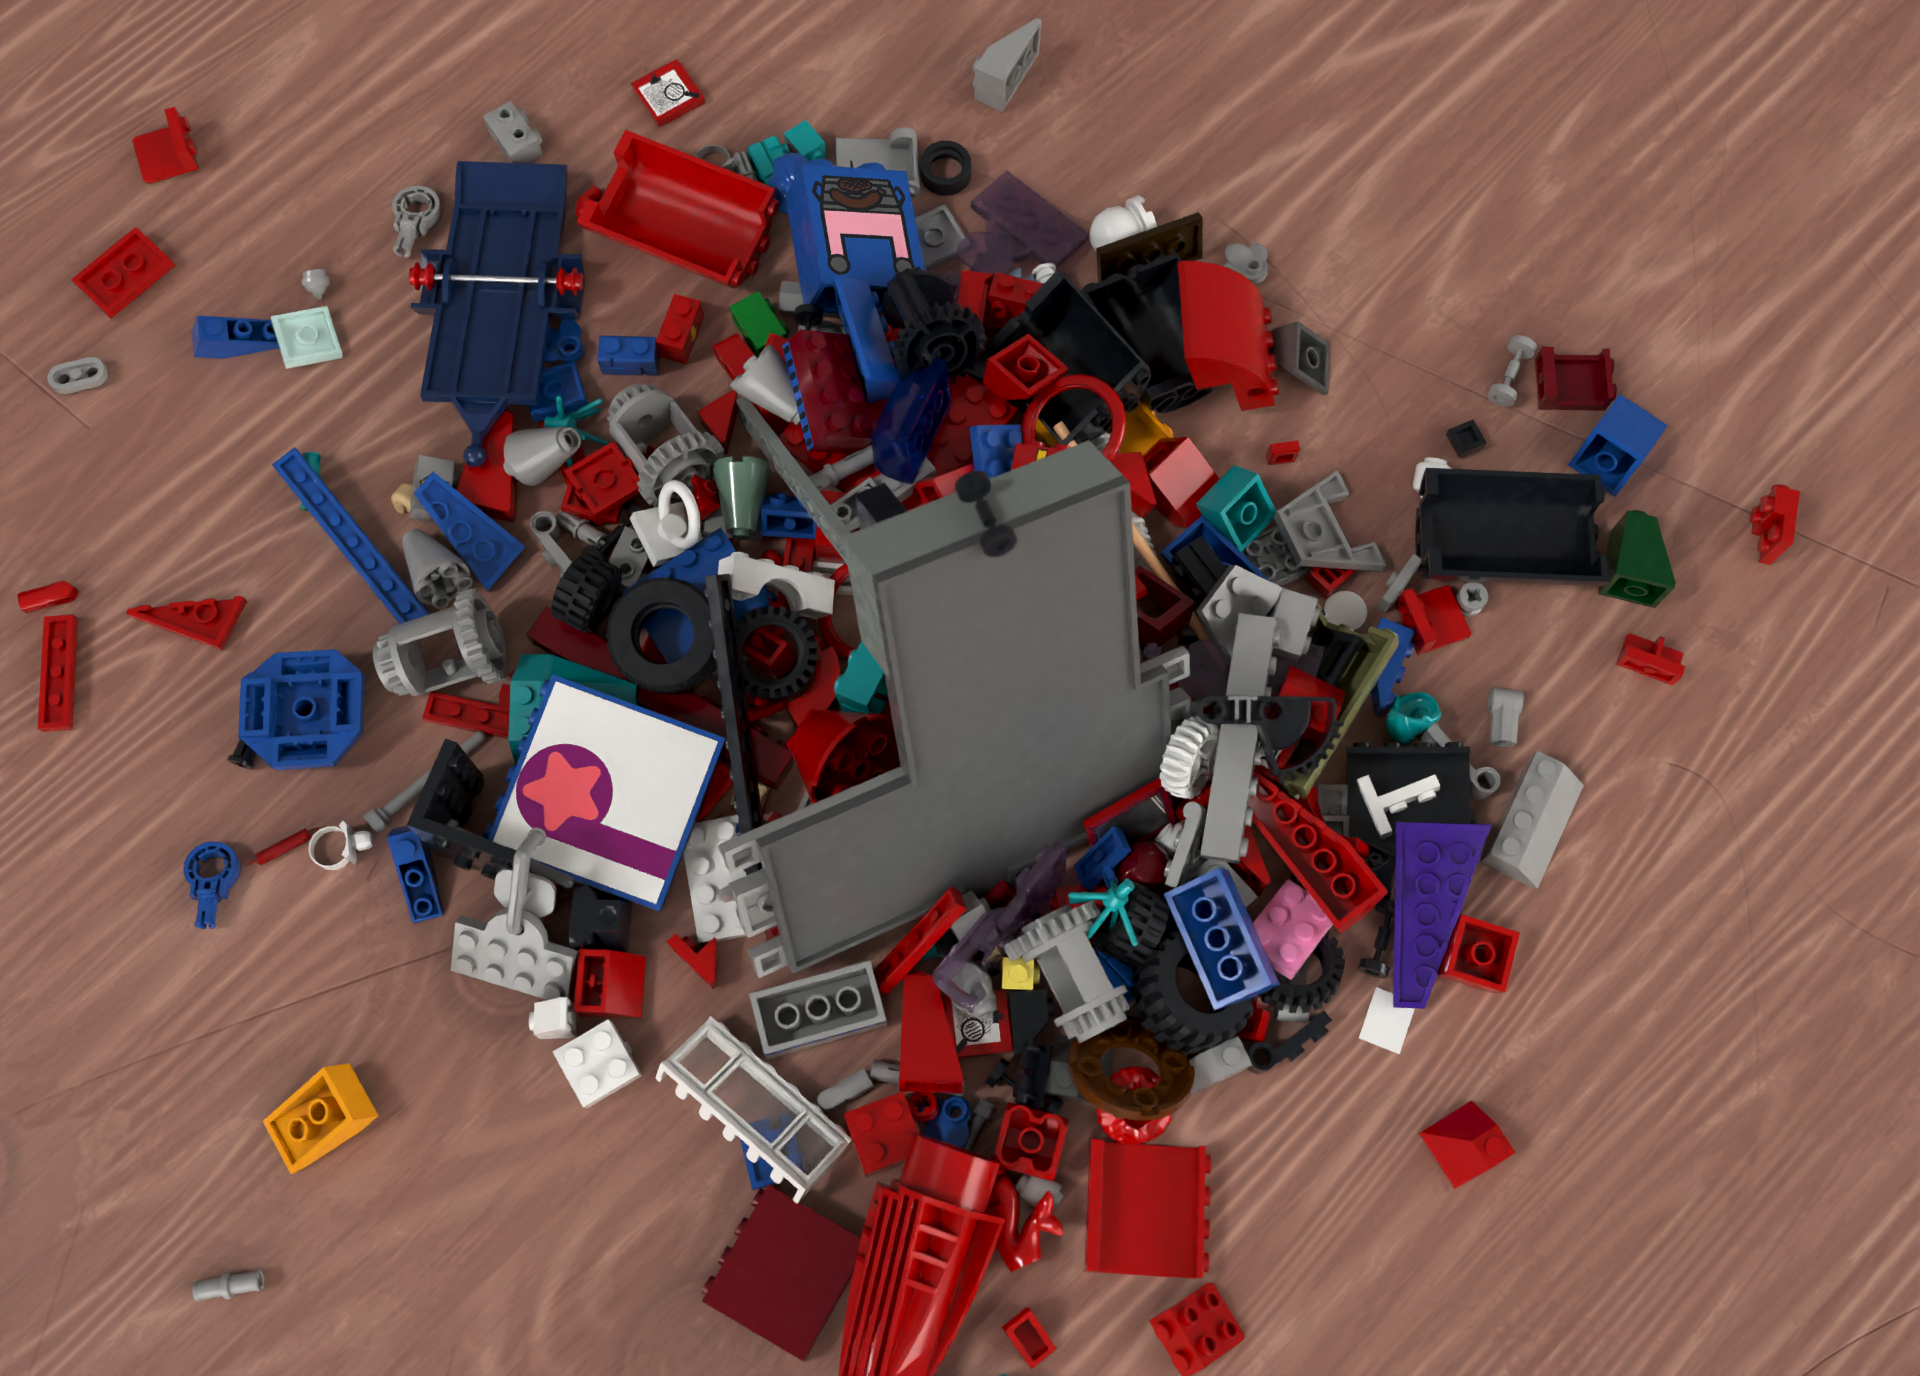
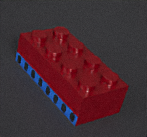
M800 329L782 348L807 451L853 454L863 449L875 438L849 335Z

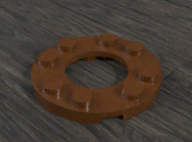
M1127 1016L1128 1019L1079 1043L1076 1036L1074 1037L1068 1054V1070L1071 1079L1083 1097L1099 1109L1112 1114L1118 1119L1148 1121L1171 1115L1181 1108L1188 1099L1194 1082V1066L1190 1065L1186 1056L1187 1053H1184L1182 1048L1178 1051L1168 1048V1042L1166 1041L1162 1043L1157 1041L1153 1037L1155 1033L1151 1029L1146 1030L1142 1025L1143 1019ZM1119 1047L1133 1048L1141 1051L1153 1059L1160 1071L1159 1083L1155 1084L1151 1089L1140 1087L1135 1091L1128 1090L1129 1087L1127 1086L1124 1088L1116 1086L1109 1080V1076H1105L1102 1071L1103 1066L1100 1062L1102 1055L1111 1049Z

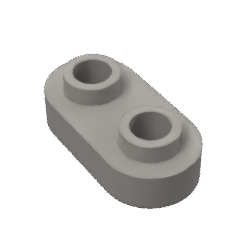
M87 357L54 366L49 371L47 380L56 392L70 394L102 385L108 378V369L100 359ZM70 379L68 383L63 384L65 380Z

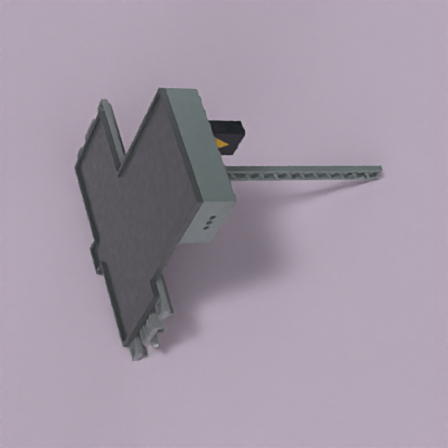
M744 397L736 400L742 425L848 565L861 641L885 674L900 760V767L880 776L878 775L873 779L815 802L810 806L718 845L730 875L759 862L762 863L763 869L728 883L727 886L718 892L723 903L736 901V915L747 938L778 926L780 935L747 950L758 978L787 965L792 974L918 918L926 914L951 886L960 890L961 895L972 890L978 899L984 897L1001 879L1017 888V872L1088 841L1082 821L1160 778L1159 775L1162 771L1160 765L1163 762L1162 755L1165 754L1166 745L1169 744L1171 735L1175 734L1178 725L1181 726L1185 719L1188 720L1192 717L1190 713L1191 698L1181 687L1169 692L1170 684L1190 676L1189 652L1184 646H1181L1140 664L1130 482L1089 440L989 479L991 490L983 500L988 501L997 520L995 526L1008 525L1012 527L1017 537V543L1010 552L1002 556L990 557L984 553L980 545L982 535L989 528L983 526L976 511L975 504L977 502H963L959 499L956 492L907 511L885 483L855 494L861 530L851 533L751 401ZM1168 792L1170 801L1172 803L1174 802V796L1171 795L1170 792Z

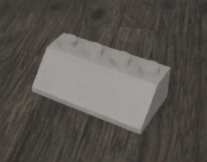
M1536 751L1527 760L1481 860V863L1535 890L1538 889L1584 786L1564 763L1539 751Z

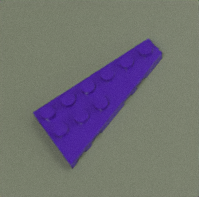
M1396 821L1394 1008L1425 1009L1453 928L1456 925L1477 862L1480 859L1485 840L1492 826L1491 824Z

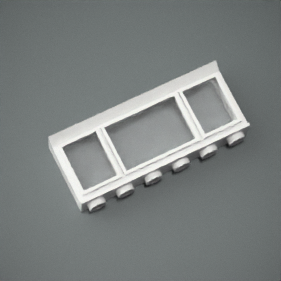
M711 1016L667 1060L661 1062L655 1077L657 1081L661 1082L669 1075L678 1083L675 1093L680 1099L684 1100L689 1094L702 1104L699 1115L704 1120L708 1121L714 1115L726 1126L722 1134L726 1140L731 1142L736 1136L742 1139L749 1146L746 1155L750 1161L755 1163L762 1157L774 1168L770 1177L775 1183L780 1184L786 1178L798 1189L793 1198V1201L797 1204L844 1154L852 1140L842 1126L834 1124L828 1119L819 1106L805 1099L795 1085L787 1083L782 1079L772 1065L759 1059L749 1045L736 1039L726 1025L717 1022Z

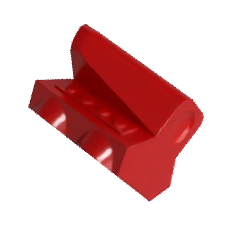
M1007 1102L993 1160L1001 1163L999 1169H1010L1054 1181L1069 1118Z

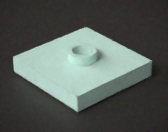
M328 306L271 316L272 326L286 369L343 358Z

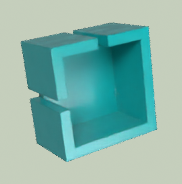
M861 641L859 647L853 649L847 662L848 667L844 675L840 674L834 685V693L838 702H840L842 711L882 714L887 703L874 697L876 693L889 699L885 674Z

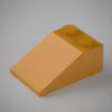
M350 1063L323 1067L265 1118L263 1123L289 1172L296 1174L357 1135L379 1115Z

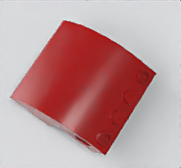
M1199 261L1178 262L1184 355L1197 390L1231 383L1241 411L1275 406L1274 395H1279L1277 378L1272 376V371H1277L1275 355L1270 354V348L1275 347L1272 330L1268 331V324L1272 323V314L1270 307L1264 306L1259 290L1248 278L1230 268Z

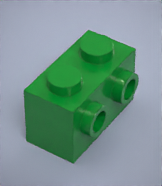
M759 291L729 306L732 321L757 357L765 348L770 333L788 339L787 335L790 332L783 319L778 321L774 315L776 311L769 298L764 299Z

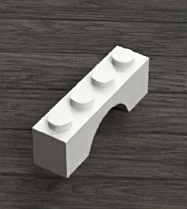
M733 552L731 556L719 560L718 575L730 574L732 596L735 600L744 601L757 596L763 585L767 584L782 592L789 603L791 612L794 611L800 616L812 619H819L833 614L835 580L823 577L822 573L799 571L798 567L792 565H775L774 561L770 559L756 560L749 558V554L744 552Z

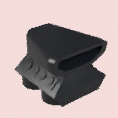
M587 884L582 887H575L569 926L570 947H575V950H578L577 953H579V949H597L603 943L607 950L628 953L632 901L619 896L600 899Z

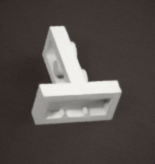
M1369 775L1357 779L1358 788L1380 839L1392 835L1391 826L1385 815L1386 811H1390L1391 814L1398 813L1408 808L1407 803L1418 799L1419 803L1435 798V792L1440 790V784L1436 775H1432L1378 797Z

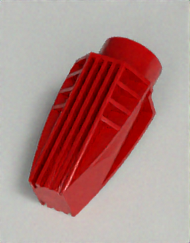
M914 1134L900 1179L892 1178L890 1185L881 1182L876 1183L865 1220L850 1286L841 1346L839 1376L934 1375L974 1300L1005 1221L999 1213L987 1209L1001 1163L961 1147L920 1134Z

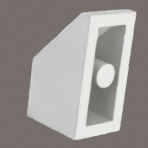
M567 997L535 1003L534 1012L529 1014L530 1031H534L533 1035L539 1039L577 1038V1014L574 1012V1003Z

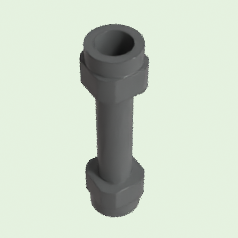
M984 1099L979 1100L973 1112L975 1117L969 1127L970 1136L963 1149L972 1151L986 1122L991 1121L997 1109L994 1104Z

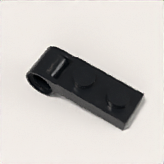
M1325 1011L1321 1012L1276 1050L1266 1042L1254 1044L1246 1052L1252 1063L1248 1070L1254 1074H1263L1285 1058L1292 1062L1305 1051L1302 1044L1310 1038L1315 1043L1329 1032L1325 1026L1332 1019ZM1259 1050L1267 1055L1268 1063L1266 1066H1260L1255 1063L1253 1059L1254 1051Z

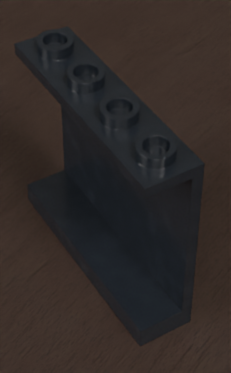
M1357 742L1353 743V747H1346L1349 837H1357L1367 845L1371 843L1395 854L1396 821L1471 824L1470 747H1463L1462 742H1447L1445 747H1432L1430 742L1414 743V747H1402L1401 743L1398 742L1383 743V747H1371V743ZM1369 775L1378 797L1432 775H1436L1440 784V790L1435 792V798L1419 803L1418 799L1407 803L1408 808L1398 813L1391 814L1390 811H1386L1385 815L1391 826L1392 835L1380 839L1358 788L1357 779Z

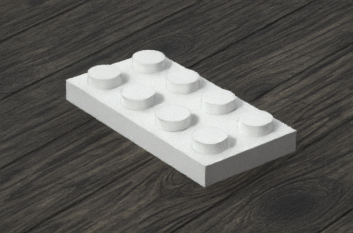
M738 815L695 823L684 851L699 945L707 944L714 937L719 942L746 936L736 915V901L723 903L718 895V892L727 886L728 883L746 876L744 870L730 875L718 848V845L724 841L738 836L735 830L739 822Z

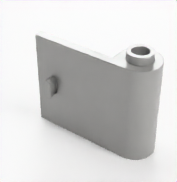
M906 127L895 129L891 132L890 139L836 138L837 167H851L852 164L853 168H857L865 163H880L886 170L906 171L911 199L913 200L920 194L918 141L915 130Z

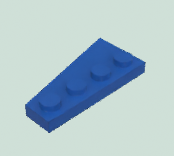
M434 471L414 492L415 497L487 591L525 548L522 543Z

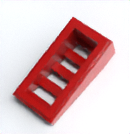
M1314 567L1307 574L1305 580L1321 596L1327 599L1357 570L1347 569L1345 571L1333 568L1340 574L1337 577L1329 568ZM1324 572L1333 582L1329 583L1321 573Z

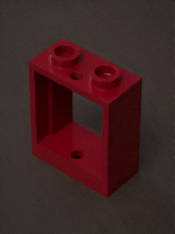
M1139 565L1135 568V574L1147 588V595L1145 597L1166 610L1164 614L1153 620L1137 609L1139 642L1156 651L1190 623L1195 601Z

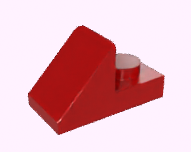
M675 933L667 941L669 947L714 989L718 985V941L716 937L712 938L696 954L695 952L699 948L687 936L681 939Z

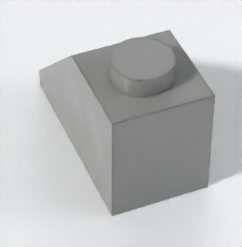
M1239 1036L1189 1060L1190 1065L1194 1066V1082L1190 1093L1191 1095L1247 1070L1252 1065Z

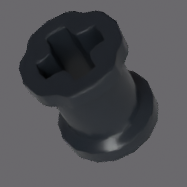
M239 738L233 755H229L227 761L239 767L253 770L255 766L253 761L257 753Z

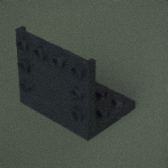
M445 738L407 826L436 854L454 860L453 865L470 871L471 867L482 870L481 875L495 880L496 875L501 869L508 870L509 867L513 868L514 855L517 850L447 826L451 819L459 821V827L463 823L468 822L472 813V801L475 795L478 796L481 793L484 779L483 774L459 744Z

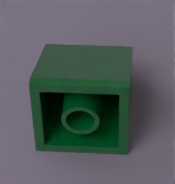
M1627 510L1609 532L1605 555L1607 565L1611 567V579L1606 585L1599 586L1598 594L1656 608L1675 588L1676 583L1657 517L1649 516L1640 510Z

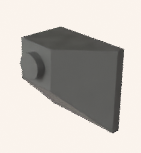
M1298 321L1272 329L1275 347L1270 348V354L1275 355L1276 362L1290 374L1322 395L1328 394L1330 343Z
M1054 1034L1045 1097L1056 1098L1057 1096L1062 1100L1093 1105L1076 1088L1068 1070V1054L1074 1037L1069 1039L1068 1036ZM1115 1049L1106 1052L1100 1060L1103 1066L1102 1071L1109 1078L1111 1076Z

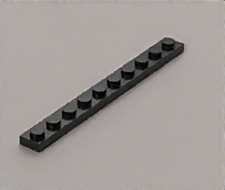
M730 574L705 576L704 593L709 601L710 615L708 622L714 637L713 656L717 661L718 667L717 686L722 696L721 716L726 725L725 745L730 754L731 765L729 775L734 783L735 796L733 804L736 812H738V836L763 826L764 823ZM759 862L743 869L746 872V876L763 869L762 863Z

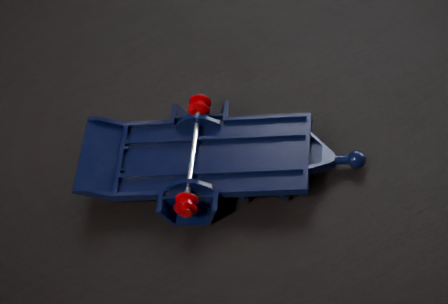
M458 161L455 178L454 209L446 250L421 249L420 254L423 268H421L419 262H415L414 267L409 269V282L411 285H414L415 290L419 291L421 285H423L420 303H411L410 308L419 315H434L420 396L423 402H451L472 433L471 445L467 446L463 452L465 463L471 467H479L485 463L487 454L482 447L483 439L509 404H538L540 387H543L542 371L546 347L549 348L547 337L551 315H554L557 319L580 320L585 288L582 254H560L566 215L567 165Z

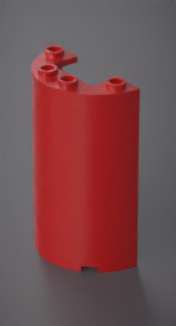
M625 129L613 152L618 167L599 203L588 199L577 220L578 226L732 289L742 285L749 275L754 276L759 267V257L762 252L765 253L768 250L771 242V237L768 235L773 217L779 208L775 188Z

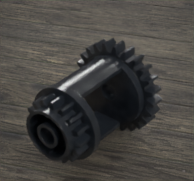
M920 267L907 268L895 274L891 282L888 281L887 291L883 292L882 311L892 329L901 328V330H897L900 339L893 340L896 349L892 350V353L895 357L894 361L903 377H908L911 384L918 382L921 388L928 382L931 389H934L937 382H940L942 388L946 386L947 380H951L953 384H956V376L958 375L966 378L965 370H975L973 361H981L982 358L979 353L986 351L983 344L987 341L984 334L985 329L977 314L972 313L968 306L963 309L960 303H957L952 308V292L949 285L942 276L932 272L930 269L921 270Z

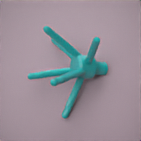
M560 396L556 397L558 414L556 417L545 418L544 426L546 428L572 427L579 433L581 440L586 438L604 446L609 444V441L576 428L577 421L600 412V408L595 407L602 404L603 399L599 398L570 414H564L562 399ZM572 457L566 461L567 468L573 465Z
M1125 879L1119 886H1117L1115 880H1111L1110 888L1106 892L1069 893V898H1071L1069 900L1070 904L1102 900L1105 909L1086 933L1088 940H1090L1112 911L1108 931L1115 927L1120 913L1132 946L1138 945L1124 907L1128 902V894L1135 888L1131 880Z

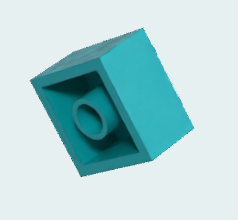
M1236 465L1196 503L1201 514L1240 552L1274 519L1273 516L1277 512L1258 473Z

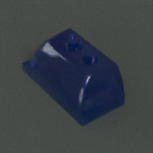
M934 358L931 366L914 371L900 381L892 391L878 418L871 436L874 466L883 475L891 479L913 485L952 404L945 360Z

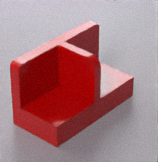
M1631 633L1625 636L1616 664L1669 685H1674L1683 676L1686 667L1681 665L1682 652L1663 645L1665 637L1659 636L1653 642Z

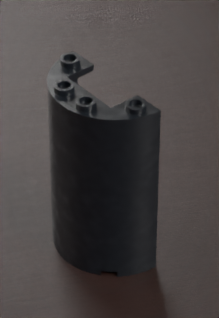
M1445 468L1425 469L1419 489V496L1423 497L1419 503V508L1416 510L1415 522L1416 556L1422 559L1418 569L1419 572H1425L1422 573L1423 579L1600 587L1610 582L1611 567L1607 565L1606 555H1600V552L1596 551L1595 543L1598 538V525L1594 524L1593 513L1605 499V487L1601 486L1600 475Z

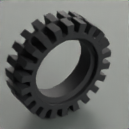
M774 605L763 608L757 607L750 612H746L736 621L745 691L752 697H759L763 700H777L788 697L807 683L816 668L818 645L817 641L815 642L813 630L809 629L805 619L802 620L796 612H790L785 607L780 606V608H777ZM759 627H780L790 633L797 644V664L793 671L782 679L774 681L764 680L752 674L746 667L743 659L744 642L748 635Z
M1328 930L1313 950L1322 966V975L1318 980L1308 985L1298 986L1287 984L1278 979L1279 986L1263 992L1266 994L1263 1002L1270 1005L1274 999L1278 1001L1276 1005L1278 1010L1282 1011L1284 1004L1289 1005V1013H1296L1298 1006H1301L1303 1013L1310 1012L1312 1005L1317 1010L1322 1007L1323 1001L1326 1004L1331 1001L1332 996H1335L1345 966V959H1342L1344 952L1342 947L1337 948L1339 941L1334 936L1328 940L1330 934Z

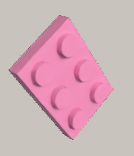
M1287 879L1253 922V926L1272 968L1290 980L1333 925L1308 891Z

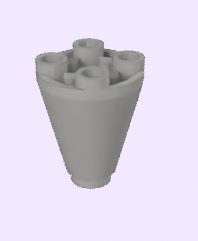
M768 345L758 357L753 355L747 360L743 366L746 372L737 376L730 387L742 397L785 421L793 422L799 426L801 422L787 365L780 354L771 345Z
M564 426L515 431L506 437L504 445V470L509 476H514L525 485H539L545 482L577 451L581 445L580 435L574 428Z
M413 529L403 536V551L413 591L420 602L441 609L446 607L450 600L455 598L459 592L468 589L472 585L473 580L470 577V570L465 562L428 533L420 529Z

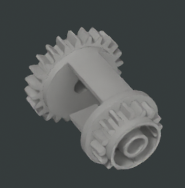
M640 383L623 389L615 396L608 410L610 415L607 417L610 425V434L626 457L630 458L639 473L640 481L637 482V485L640 489L638 491L650 506L658 507L660 491L668 481L678 480L684 483L691 492L694 491L691 477L695 474L705 480L709 479L714 482L711 479L714 477V462L726 457L723 454L724 448L714 435H710L707 431L704 434L697 431L669 393L656 388L654 384L648 386L645 383ZM672 422L681 435L662 444L647 460L643 455L647 453L645 444L659 436ZM676 492L672 493L670 504L679 503V501L683 502Z
M471 588L459 592L455 596V606L391 626L388 633L378 636L379 641L373 646V661L377 674L388 691H394L399 696L410 693L417 697L477 676H482L483 682H487L488 685L505 680V677L508 676L506 672L508 670L506 664L508 659L505 655V638L496 615L491 610L490 605L486 604V599L481 596L480 591H477L476 588ZM453 628L457 644L464 659L456 662L452 659H447L442 663V666L427 671L416 640Z
M1090 901L1074 909H1071L1070 905L1063 906L1023 927L1024 935L1004 946L1010 961L1022 957L1024 963L1037 959L1064 1015L1055 1019L1054 1022L1057 1027L1063 1026L1069 1039L1076 1036L1079 1043L1128 1019L1124 1011L1130 1009L1123 995L1127 992L1125 985L1123 984L1113 989L1085 934L1093 925L1092 921L1101 914L1095 901Z

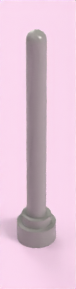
M477 731L463 742L460 747L468 755L486 740V734L482 731ZM431 769L383 808L370 809L363 815L364 819L377 834L388 827L386 824L391 821L389 817L421 793Z

